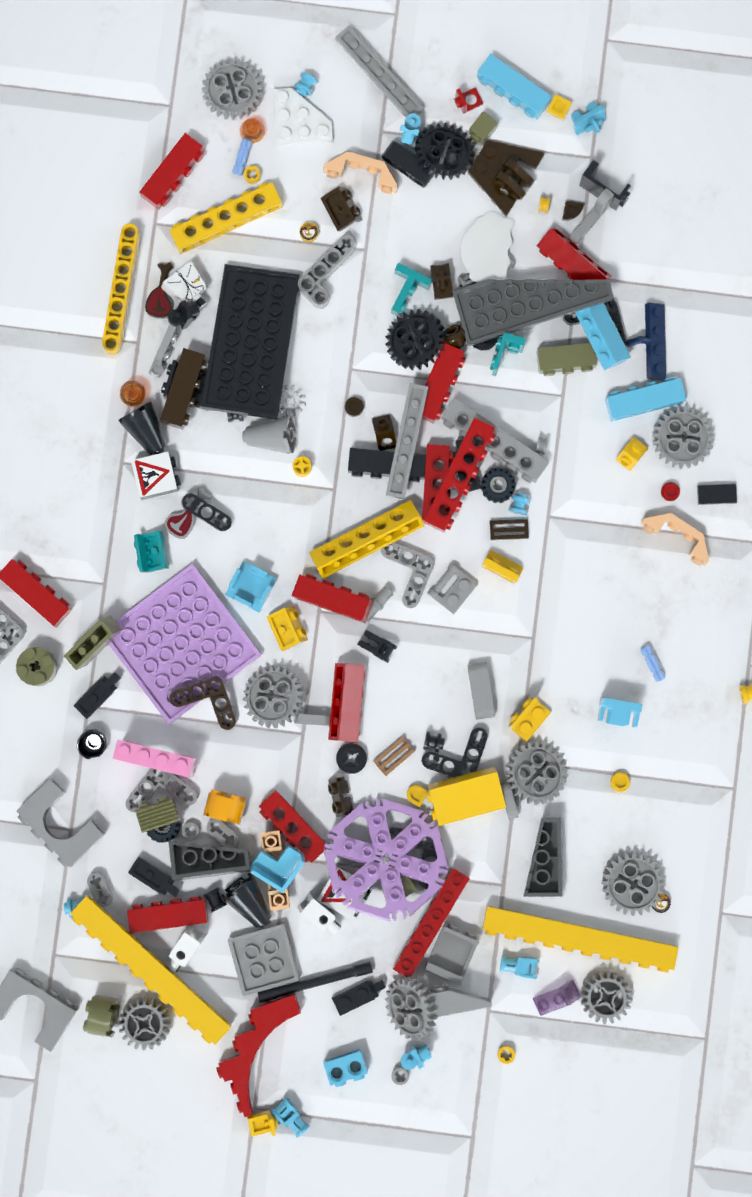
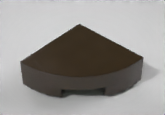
M566 201L562 221L572 220L579 216L584 204Z

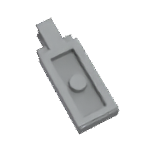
M172 325L168 326L149 370V374L160 378L164 371L162 362L163 360L167 361L171 351L168 350L170 344H174L178 337L176 327Z

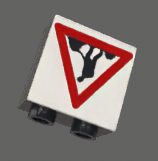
M169 452L131 460L141 500L179 491L178 486H181L179 475L174 473V468L177 467L174 456H170Z
M336 866L340 880L346 881L353 875ZM329 878L317 901L350 920L353 916L357 918L359 912L347 909V906L352 902L350 901L349 904L344 906L343 902L347 899L346 896L341 895L337 899L336 894L338 891L333 894ZM368 889L360 896V901L362 899L367 900L372 890Z

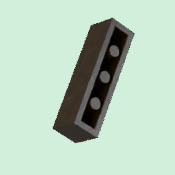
M183 348L160 417L161 423L182 430L185 425L188 426L191 417L189 415L190 407L194 408L197 397L194 395L196 389L199 390L201 387L202 379L200 377L202 371L205 372L208 366L205 354Z

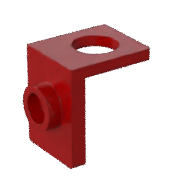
M476 87L464 93L461 92L460 88L456 89L454 102L458 109L461 108L463 114L483 105ZM474 95L477 101L475 104L469 105L465 100L466 97Z

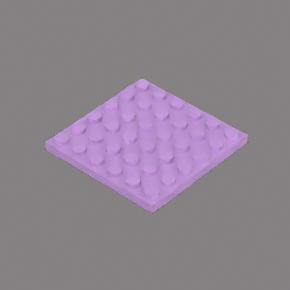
M193 564L189 565L117 619L116 622L123 630L109 643V646L169 725L202 701L199 700L181 707H175L170 703L169 699L170 692L173 689L211 676H219L223 683H226L262 656ZM212 681V685L209 687H206V683L203 684V686L205 687V693H208L207 688L210 687L218 689V685L220 683ZM197 686L193 687L191 693L194 696H199L202 693V689ZM184 690L185 695L179 696V694L176 693L175 698H173V700L177 699V701L180 702L181 697L186 695L187 699H190V697L188 696V690Z

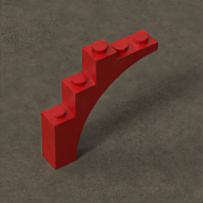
M295 993L251 1008V1014H248L251 1025H255L256 1028L236 1034L234 1036L235 1040L232 1043L235 1052L239 1051L240 1054L219 1061V1067H216L219 1078H223L224 1082L232 1080L233 1083H230L233 1095L237 1094L239 1100L236 1102L239 1113L244 1114V1117L250 1116L253 1113L249 1094V1079L251 1066L258 1049L275 1028L286 1020L301 1014Z

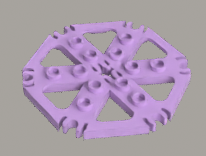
M381 798L382 806H380L379 799H375V807H371L369 802L366 801L365 810L362 802L330 830L327 839L332 840L334 843L332 845L325 844L324 855L333 894L338 891L336 898L338 899L341 895H344L347 898L343 902L344 906L349 904L350 901L352 902L347 906V909L391 922L389 913L392 914V920L396 921L397 913H402L403 918L406 919L407 910L410 918L444 885L445 880L440 879L438 875H447L448 865L438 825L432 829L435 821L426 824L425 820L428 818V814H424V811ZM389 810L409 815L412 818V822L393 840H391L386 820V812ZM364 817L372 844L347 837L344 834V829L356 818ZM425 837H430L434 843L437 859L434 862H428L407 854ZM385 855H388L389 860H391V862L388 861L386 864H384L383 860L380 858H384ZM341 856L365 865L348 880L342 881L338 877L335 858ZM400 875L428 884V889L415 901L410 902L405 897ZM379 879L386 902L384 908H377L360 901V896Z

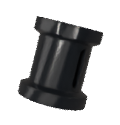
M219 887L203 895L204 898L208 899L212 907L211 912L227 905L221 898Z

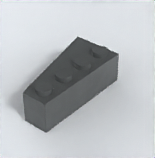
M562 817L541 818L523 897L563 896Z
M168 840L172 879L174 881L250 872V852L246 849Z

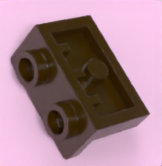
M339 186L320 199L336 230L342 231L354 222H360L363 219L359 207L352 200L353 195L350 190Z

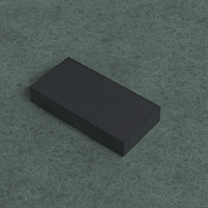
M736 484L698 485V505L736 504Z

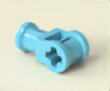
M502 955L500 972H514L515 975L520 977L537 979L536 969L540 959L531 957H517V959Z
M284 1097L283 1102L275 1109H271L272 1114L286 1127L289 1125L296 1133L295 1136L297 1138L310 1127L308 1123L305 1124L299 1117L300 1113L287 1097Z

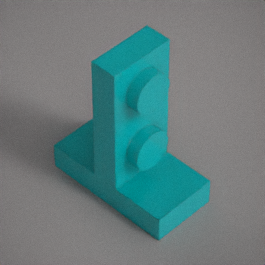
M400 263L395 268V274L406 279V282L391 309V314L399 316L400 312L403 313L408 305L406 302L408 296L412 297L417 286L414 284L426 290H429L432 284V279Z

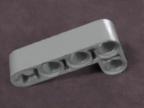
M350 235L340 237L298 280L300 293L318 309L327 307L329 303L328 292L321 285L355 251V240ZM343 243H345V244H349V243H350V248L345 247V248L343 249ZM331 255H336L339 259L333 263L328 258ZM321 268L325 270V273L322 276H318L315 274V271ZM310 282L312 286L309 289H304L302 284ZM318 295L325 296L323 302H317L315 298Z

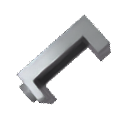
M448 924V926L443 925L425 970L461 985L479 940L476 939V935L466 931L465 934L458 932L459 928L452 924Z

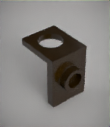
M390 414L372 418L378 450L384 451L396 448L397 442ZM385 438H390L392 440V442L388 445H383L381 443L382 440Z

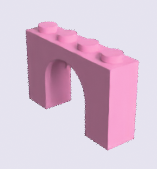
M117 740L112 758L185 777H193L197 762L196 758L124 740Z

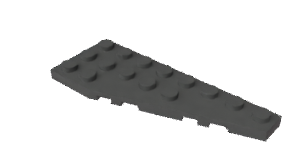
M488 279L452 291L461 324L465 330L468 346L503 336L504 332L508 334L615 299L609 280Z

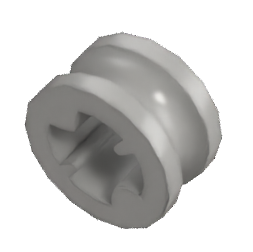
M541 436L538 437L536 453L540 451L542 454H545L548 443L547 437L545 439H542Z
M187 823L182 828V835L188 840H194L199 835V828L195 823ZM194 826V831L196 830V834H191L190 837H188L186 835L187 832H185V829Z
M400 1066L396 1067L392 1071V1081L397 1085L406 1084L409 1079L407 1069ZM397 1071L399 1073L400 1071L404 1072L405 1079L403 1081L401 1079L400 1081L396 1080L397 1075L395 1073Z

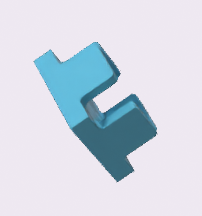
M243 561L231 579L225 595L260 613L277 579L254 565Z
M609 698L600 699L598 722H603L605 708H607V724L629 725L631 712H633L632 727H638L642 704Z

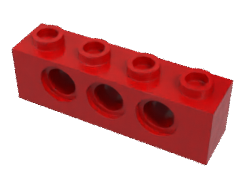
M427 444L422 510L423 522L431 507V501L435 499L439 489L433 487L432 482L434 480H441L443 482L448 472L449 462H453V451H450L449 445ZM436 461H442L444 468L437 470L433 464ZM451 489L447 491V495L449 497L451 495ZM446 506L439 508L441 515L449 514L450 510Z
M277 790L259 805L261 808L259 813L266 820L270 818L275 823L272 827L276 831L280 830V834L283 832L288 837L286 842L292 847L296 846L304 854L306 863L308 861L312 863L324 852L326 843ZM277 808H281L285 812V816L282 819H277L274 816V811ZM290 822L297 824L298 830L296 833L288 832L287 826ZM305 836L311 839V845L307 848L300 844L301 838Z

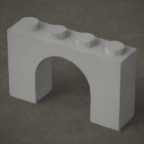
M49 779L16 812L19 814L18 819L24 825L27 823L30 825L33 835L38 839L41 837L46 842L44 846L51 853L54 851L59 856L57 859L63 866L66 867L68 865L72 867L105 833L93 820H90L79 832L69 839H60L51 834L46 825L47 813L51 806L66 792L53 779Z
M11 969L0 985V1021L5 1019L14 1002L20 996H37L46 1005L48 1015L45 1025L34 1042L51 1052L78 1011L75 1008L76 1004L69 999L64 1001L59 998V993L49 988L47 990L43 988V983L33 978L31 980L27 978L26 973L21 969Z

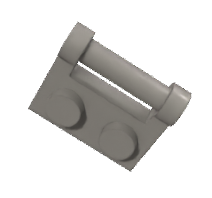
M450 563L446 573L427 594L454 615L478 584ZM455 574L458 579L442 598L438 594Z

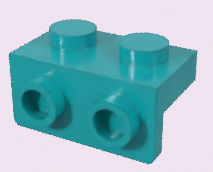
M163 531L134 535L137 566L140 572L151 573L169 568Z

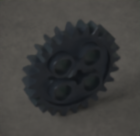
M437 123L436 127L430 124L429 129L424 128L415 141V158H419L418 164H424L422 170L429 169L428 175L435 173V178L441 175L443 180L446 176L450 180L453 179L454 175L459 178L461 174L465 175L466 171L470 170L473 164L475 152L473 151L474 145L470 144L472 139H466L467 133L461 134V128L454 130V125L448 128L447 123L443 127L439 123ZM447 139H450L443 163L440 164L439 161Z
M410 309V315L403 312L402 319L397 316L398 322H391L394 328L387 329L391 335L385 336L389 340L385 345L389 348L387 353L391 355L390 358L396 361L395 363L398 366L402 365L404 369H407L409 366L411 370H414L415 366L421 370L422 364L428 367V361L435 363L433 357L440 358L437 352L444 351L441 344L446 343L442 338L446 336V333L442 331L445 327L440 324L441 321L433 313L430 314L427 310L422 313L420 309L417 310L416 314L412 309ZM424 324V327L421 330H418V327ZM410 325L412 326V331H413V333L417 336V337H416V341L418 342V345L421 347V350H422V353H421V354H420V351H419L418 346L414 343V342H415V338H414L412 332H411L410 329H409V326H410ZM407 333L406 337L401 339L402 334ZM431 340L430 344L424 347L425 343ZM410 349H414L410 355H407Z

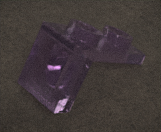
M572 979L559 988L535 996L533 1001L539 1014L542 1016L572 1005L581 997Z

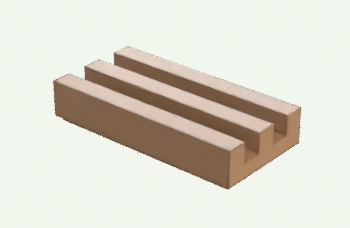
M402 737L373 762L387 776L415 751ZM399 744H404V746L401 749H399L382 765L379 763V761H381L386 755H388L392 750H394ZM408 748L409 752L387 771L384 769L385 766Z

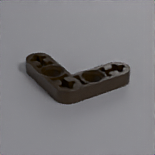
M211 676L175 688L170 692V703L175 707H181L210 697L220 727L224 730H230L235 726V714L224 683L219 676ZM212 681L220 683L218 685V689L210 687L207 688L208 693H205V687L203 686V684L206 683V687H209L212 685ZM193 687H200L202 693L199 696L192 695L191 689ZM184 690H188V696L190 697V699H187L186 695L181 697L180 702H178L177 699L173 700V698H175L176 693H178L179 696L185 695ZM219 698H223L227 702L222 708L217 707L215 704ZM225 711L227 717L229 719L232 718V720H230V724L228 725L226 724V722L222 723V721H224L223 712Z

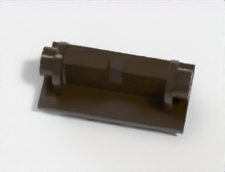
M344 776L329 779L328 791L333 800V812L336 814V817L349 815L353 810L351 797L344 798L343 794L350 793L347 780H345Z

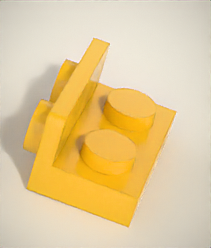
M492 550L489 551L481 566L513 584H516L523 571L522 566Z
M294 606L285 607L267 616L281 651L308 641L306 629L302 626L299 620V613Z

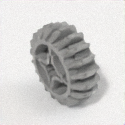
M599 971V978L594 974L591 975L594 980L593 982L589 979L585 980L589 986L581 987L586 993H580V997L586 998V1000H582L580 1003L581 1005H587L583 1009L584 1012L591 1010L588 1015L589 1018H593L596 1015L595 1022L598 1023L600 1018H602V1023L606 1024L607 1018H609L610 1023L613 1024V1017L616 1016L618 1021H620V1013L624 1016L627 1015L623 1009H631V1006L626 1004V1002L633 1001V998L627 997V995L632 993V990H625L629 986L628 982L621 984L624 981V977L621 976L616 980L618 977L616 972L610 977V971H606V976L603 977L602 971ZM613 982L618 987L606 990L601 983ZM596 986L599 991V995L594 1000V1002L591 1003V993L594 987ZM601 989H602L606 994H608V995L611 994V997H609V998H610L609 1002L611 1003V1006H610V1004H609L608 1002H606L605 1000H602V999H601V998H604V997L602 996V995H603V992L601 991ZM621 992V1003L616 1009L614 999ZM607 1005L611 1012L601 1013L594 1008Z
M147 997L143 998V1003H141L140 998H136L137 1005L130 1001L129 1006L131 1009L125 1006L123 1010L127 1014L121 1013L119 1016L125 1019L118 1022V1025L124 1026V1028L119 1030V1033L126 1032L122 1039L126 1040L129 1037L131 1039L128 1042L129 1046L133 1042L136 1043L134 1049H138L139 1045L142 1044V1050L145 1051L148 1044L150 1050L154 1048L153 1042L160 1046L159 1039L162 1041L166 1040V1036L163 1033H170V1030L165 1027L171 1026V1022H165V1020L171 1016L170 1014H163L167 1010L166 1007L162 1010L159 1009L162 1002H159L156 1006L154 1005L155 998H152L150 1003H148ZM139 1008L151 1009L146 1016L134 1012ZM155 1014L160 1019V1030H157L153 1024ZM149 1016H151L148 1020L149 1027L145 1026L141 1029V1031H139V1029L142 1027V1023H140V1020L144 1021ZM130 1017H132L133 1021H135L137 1024V1029L134 1032V1034L131 1031L129 1025ZM142 1032H149L155 1035V1037L150 1039L138 1038Z

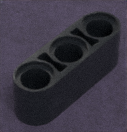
M392 141L381 155L385 162L423 188L427 186L435 173L428 175V168L422 170L424 164L417 163L419 158H415L412 152L396 141Z

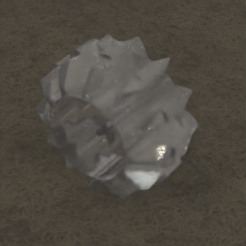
M284 385L285 391H282L279 413L282 414L286 410L285 416H289L290 412H292L293 416L296 417V410L302 413L303 409L300 406H306V402L302 401L306 398V395L301 394V388L295 391V385L291 386V390H288V386ZM287 398H294V404H286Z

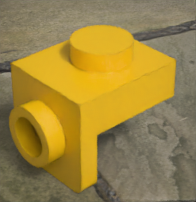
M633 436L618 455L616 461L631 471L648 450V447Z
M270 1110L247 1116L251 1137L268 1132L272 1136H276L275 1129L278 1128L276 1117H272Z

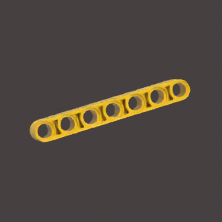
M131 223L125 224L121 229L102 339L103 348L111 355H115L121 350L140 241L139 231ZM128 231H135L133 237H126ZM131 249L132 253L129 256H124L123 251ZM123 267L129 268L128 273L124 275L120 274V270ZM123 285L126 287L123 293L117 292L119 286ZM116 304H122L123 307L120 311L116 312L113 310ZM118 322L120 324L118 329H110L112 323ZM110 341H116L114 348H107V344Z

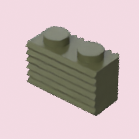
M168 796L157 799L158 803L150 805V802L138 805L139 809L135 810L142 833L180 821L174 798L169 799Z

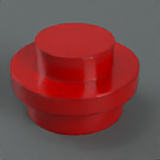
M673 482L665 483L661 488V496L666 501H674L680 495L678 485Z

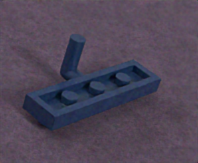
M649 302L645 304L646 336L626 340V345L631 347L638 344H646L647 379L664 380L666 379L664 304Z

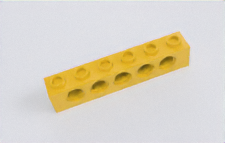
M263 183L252 192L250 190L243 192L240 195L241 197L235 200L233 198L228 199L222 206L211 207L206 210L207 213L202 215L196 214L185 223L179 222L173 225L169 231L180 255L282 208V201L273 183ZM261 197L265 201L262 204H256L255 200ZM244 205L247 207V210L239 212L238 208ZM224 213L230 214V218L228 220H222L220 218L221 215ZM211 221L213 226L211 228H204V223ZM194 229L196 233L194 236H187V231Z
M409 500L342 536L309 552L319 574L324 579L424 527V524L413 502Z

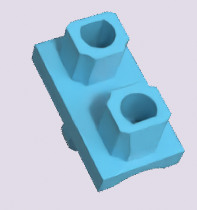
M593 101L586 107L588 113L582 115L580 111H576L571 114L574 132L577 136L585 131L587 133L593 131L595 134L600 132L599 126L604 124L603 121L606 120L603 105L598 106Z
M411 113L406 116L405 125L400 126V131H403L400 142L410 145L414 144L416 135L419 136V133L422 131L418 129L421 125L419 115Z
M427 1044L416 1048L415 1045L411 1046L410 1052L404 1053L401 1057L403 1068L411 1070L416 1065L419 1069L423 1068L424 1061L432 1058Z

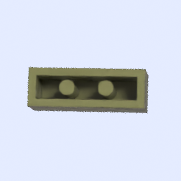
M591 343L538 348L536 351L539 374H544V376H553L556 372L572 374L574 370L591 372L597 366L596 353Z
M111 615L104 617L64 657L75 670L83 668L123 629Z

